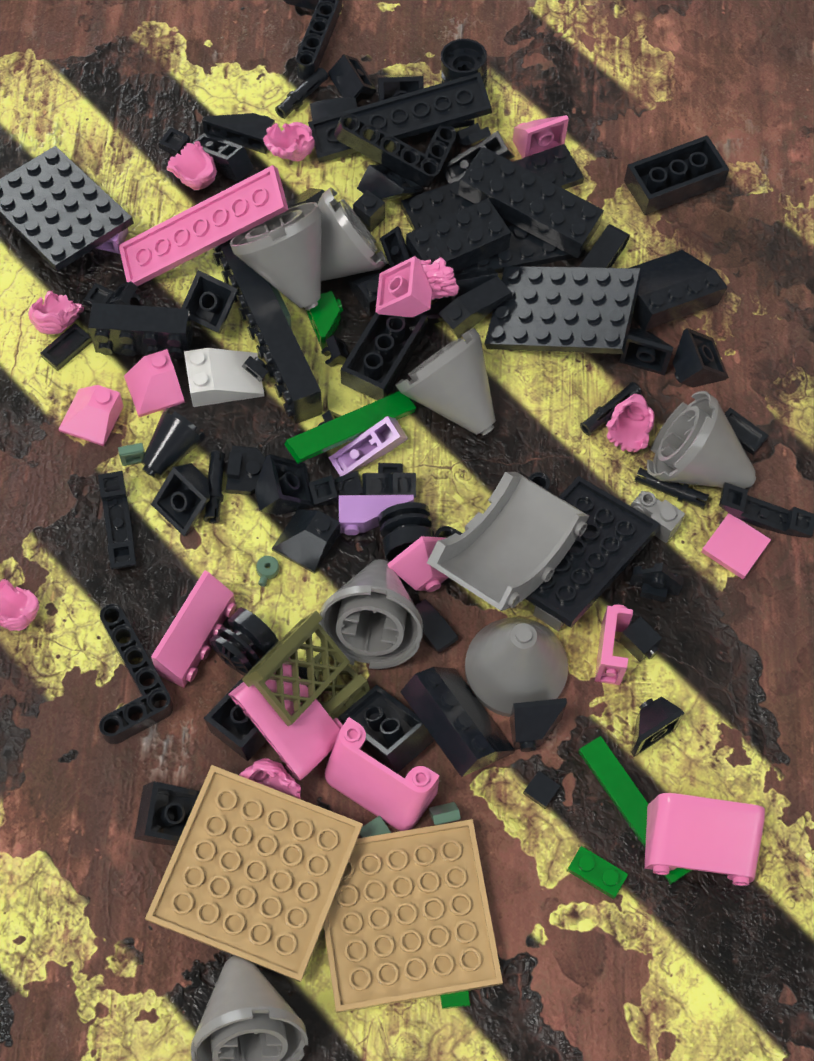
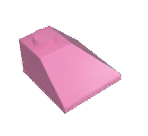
M565 115L521 123L514 127L513 143L521 157L525 158L565 144L569 118Z
M416 256L379 274L376 313L415 317L430 310L432 288Z
M167 349L144 356L124 375L138 417L185 403Z
M100 385L79 389L59 427V431L104 446L124 407L120 392Z
M421 536L387 565L414 590L436 591L448 577L427 564V561L437 541L445 538Z

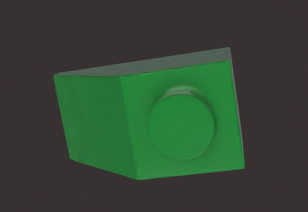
M332 291L321 294V298L317 301L318 305L306 310L321 349L328 346L326 339L334 335L340 324V313L343 312L340 299H335Z

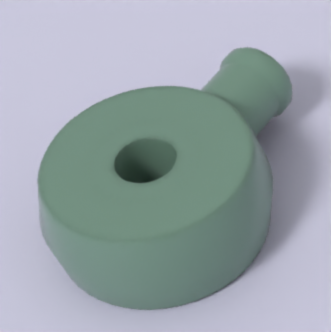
M263 556L256 564V572L260 576L258 582L260 586L265 587L267 580L273 579L279 572L280 565L274 557Z

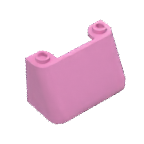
M283 664V676L292 677L291 665ZM268 679L265 684L271 692L277 693L276 680ZM243 682L228 694L235 704H238L244 710L245 715L255 724L280 756L281 761L286 763L285 767L289 773L299 781L308 775L333 750L340 729L343 726L337 718L332 719L317 699L312 702L292 725L287 726L254 685L248 687ZM283 682L284 694L293 695L292 683ZM299 684L300 697L308 698V687ZM284 700L285 709L292 715L294 712L293 701Z
M348 718L340 729L325 768L327 783L375 816H381L383 821L399 831L413 829L437 795L440 775L424 766L413 768L405 778L398 775L360 750L366 740V732L359 723Z
M676 793L659 794L647 807L644 869H651L654 874L668 875L669 871L676 868L727 874V878L733 881L732 884L748 886L749 883L755 880L765 820V808L759 805Z

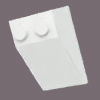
M214 348L184 351L193 407L264 397L262 380L259 382L242 367L249 356L252 358L258 357L257 353Z

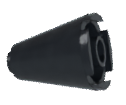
M166 408L161 415L141 461L144 465L142 470L153 478L156 475L162 477L205 439V434L202 432L198 435L195 432L197 427L175 411L171 415L170 408Z

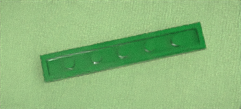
M398 391L287 439L284 445L299 464L357 438L387 416L398 420L414 413L416 407L409 397Z
M599 736L580 748L578 752L644 848H646L648 802L603 738ZM676 868L664 876L671 885L692 870Z

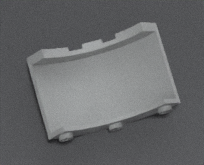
M505 472L498 486L488 499L491 505L483 514L478 512L465 525V532L458 535L455 533L448 538L438 540L427 561V564L500 611L515 608L518 603L528 597L543 582H548L551 579L554 569L569 551L576 538L585 532L587 528L586 521L589 515L517 472Z

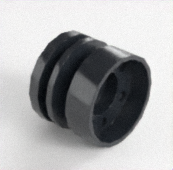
M457 39L445 45L441 51L442 83L480 72L486 88L487 51L484 46L471 39Z
M405 502L386 508L378 515L381 536L384 537L382 542L385 557L389 562L421 536L435 537L434 530L431 529L432 521L429 507L424 503Z
M240 607L227 620L231 630L221 627L218 630L219 635H213L209 639V643L224 663L241 675H245L260 660L257 654L264 656L279 640L260 618L249 610Z

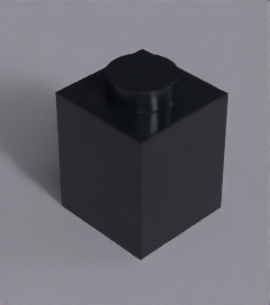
M367 190L353 204V211L370 233L385 219V202Z
M640 616L622 632L619 642L639 662H642L646 657L651 659L659 652L660 648L658 646L662 637Z

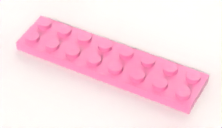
M272 165L120 244L119 250L126 281H132L136 286H139L288 211L278 168Z

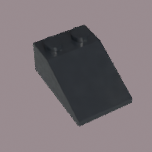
M375 685L338 717L343 725L348 718L359 723L366 732V740L363 746L378 762L395 773L401 771L434 742L433 737L419 717L378 685Z
M156 781L144 785L134 839L177 846L200 791Z

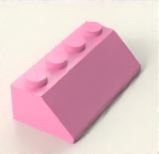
M205 570L151 656L158 675L185 688L188 681L192 682L198 671V664L209 655L211 650L209 639L215 634L219 635L218 630L224 627L222 624L227 617L230 618L236 609L234 593Z

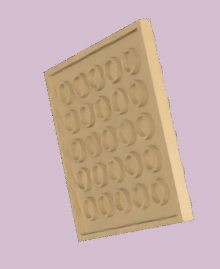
M211 765L145 920L301 982L363 823Z
M473 819L357 839L324 923L336 1013L503 985Z

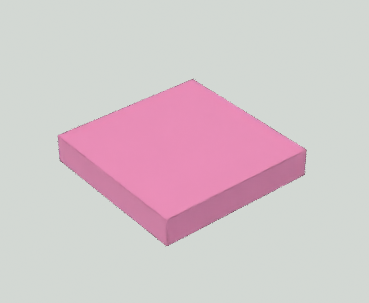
M728 513L701 552L741 579H744L771 539Z

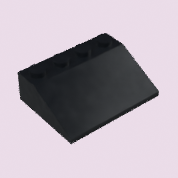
M679 250L630 267L640 268L642 273L633 317L643 331L718 305L728 288L715 269L684 250Z
M431 667L418 672L400 691L461 777L515 752L513 746L455 668Z

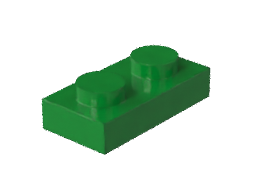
M582 846L567 869L569 873L612 899H615L628 876L626 872Z

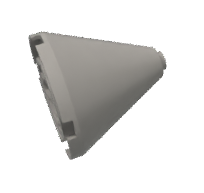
M331 187L322 193L317 203L322 212L321 282L380 270L387 264L385 255L382 251L376 254V241L344 199L339 202L336 201L334 196L338 193Z
M316 202L304 203L288 208V211L235 236L230 241L232 251L239 259L299 308L304 307L305 310L317 306V301L321 298L322 212Z
M472 328L462 334L464 339L459 338L450 342L408 373L411 377L410 381L408 379H401L395 386L401 394L476 435L481 433L484 436L494 429L493 423L496 420L481 337L476 329Z
M706 391L694 393L692 398L695 400L689 405L682 402L658 432L650 449L655 453L653 462L647 460L648 473L659 481L723 488V484L726 482L743 489L750 488L756 480L755 469L719 402Z
M378 559L372 561L330 596L321 608L320 616L323 619L319 624L347 657L351 665H354V661L370 664L369 669L390 668L406 662L419 649L423 634L421 615L400 578L388 567L387 564L389 562L386 560Z
M509 617L488 624L473 638L466 654L465 676L468 685H470L477 699L484 707L496 714L510 717L513 703L558 699L567 681L568 659L561 641L549 628L531 619Z
M232 956L225 962L192 1040V1061H300L304 1057L303 1048L305 1045H308L304 1023L254 963L238 956Z

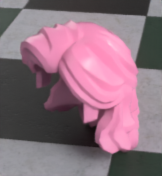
M301 122L285 123L282 126L284 128L282 131L277 123L266 129L267 135L264 136L263 142L274 156L298 162L311 154L314 148L315 140L312 137V129Z
M195 141L194 144L187 143L184 149L180 150L181 155L177 153L175 157H170L167 171L174 173L181 183L193 190L206 188L215 180L217 170L214 159L203 150L200 141Z
M440 257L433 264H431V259L425 261L419 259L432 288L431 300L435 298L440 299L444 296H456L458 294L459 286L456 284V278L453 277L454 270L451 267H446V261Z
M48 291L44 304H42L43 299L40 297L29 308L28 316L30 322L40 333L59 334L79 318V314L84 311L82 304L69 301L66 295H57L52 291Z
M633 394L615 407L611 416L612 419L606 425L608 428L607 439L614 443L616 447L621 445L623 452L625 450L628 452H638L640 449H645L649 443L648 433L654 426V411L648 407L642 395Z
M2 579L0 581V626L10 631L23 630L29 626L39 610L38 599L30 590L21 589L17 586L14 588L8 580Z
M262 758L255 761L253 765L247 767L239 774V776L301 799L300 785L295 782V779L287 773L284 766L279 762Z

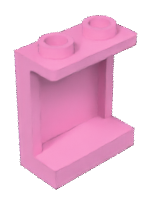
M624 605L607 606L600 630L595 682L620 685L626 672L628 658L612 656L615 631L623 632L629 626L633 616V610L627 609Z

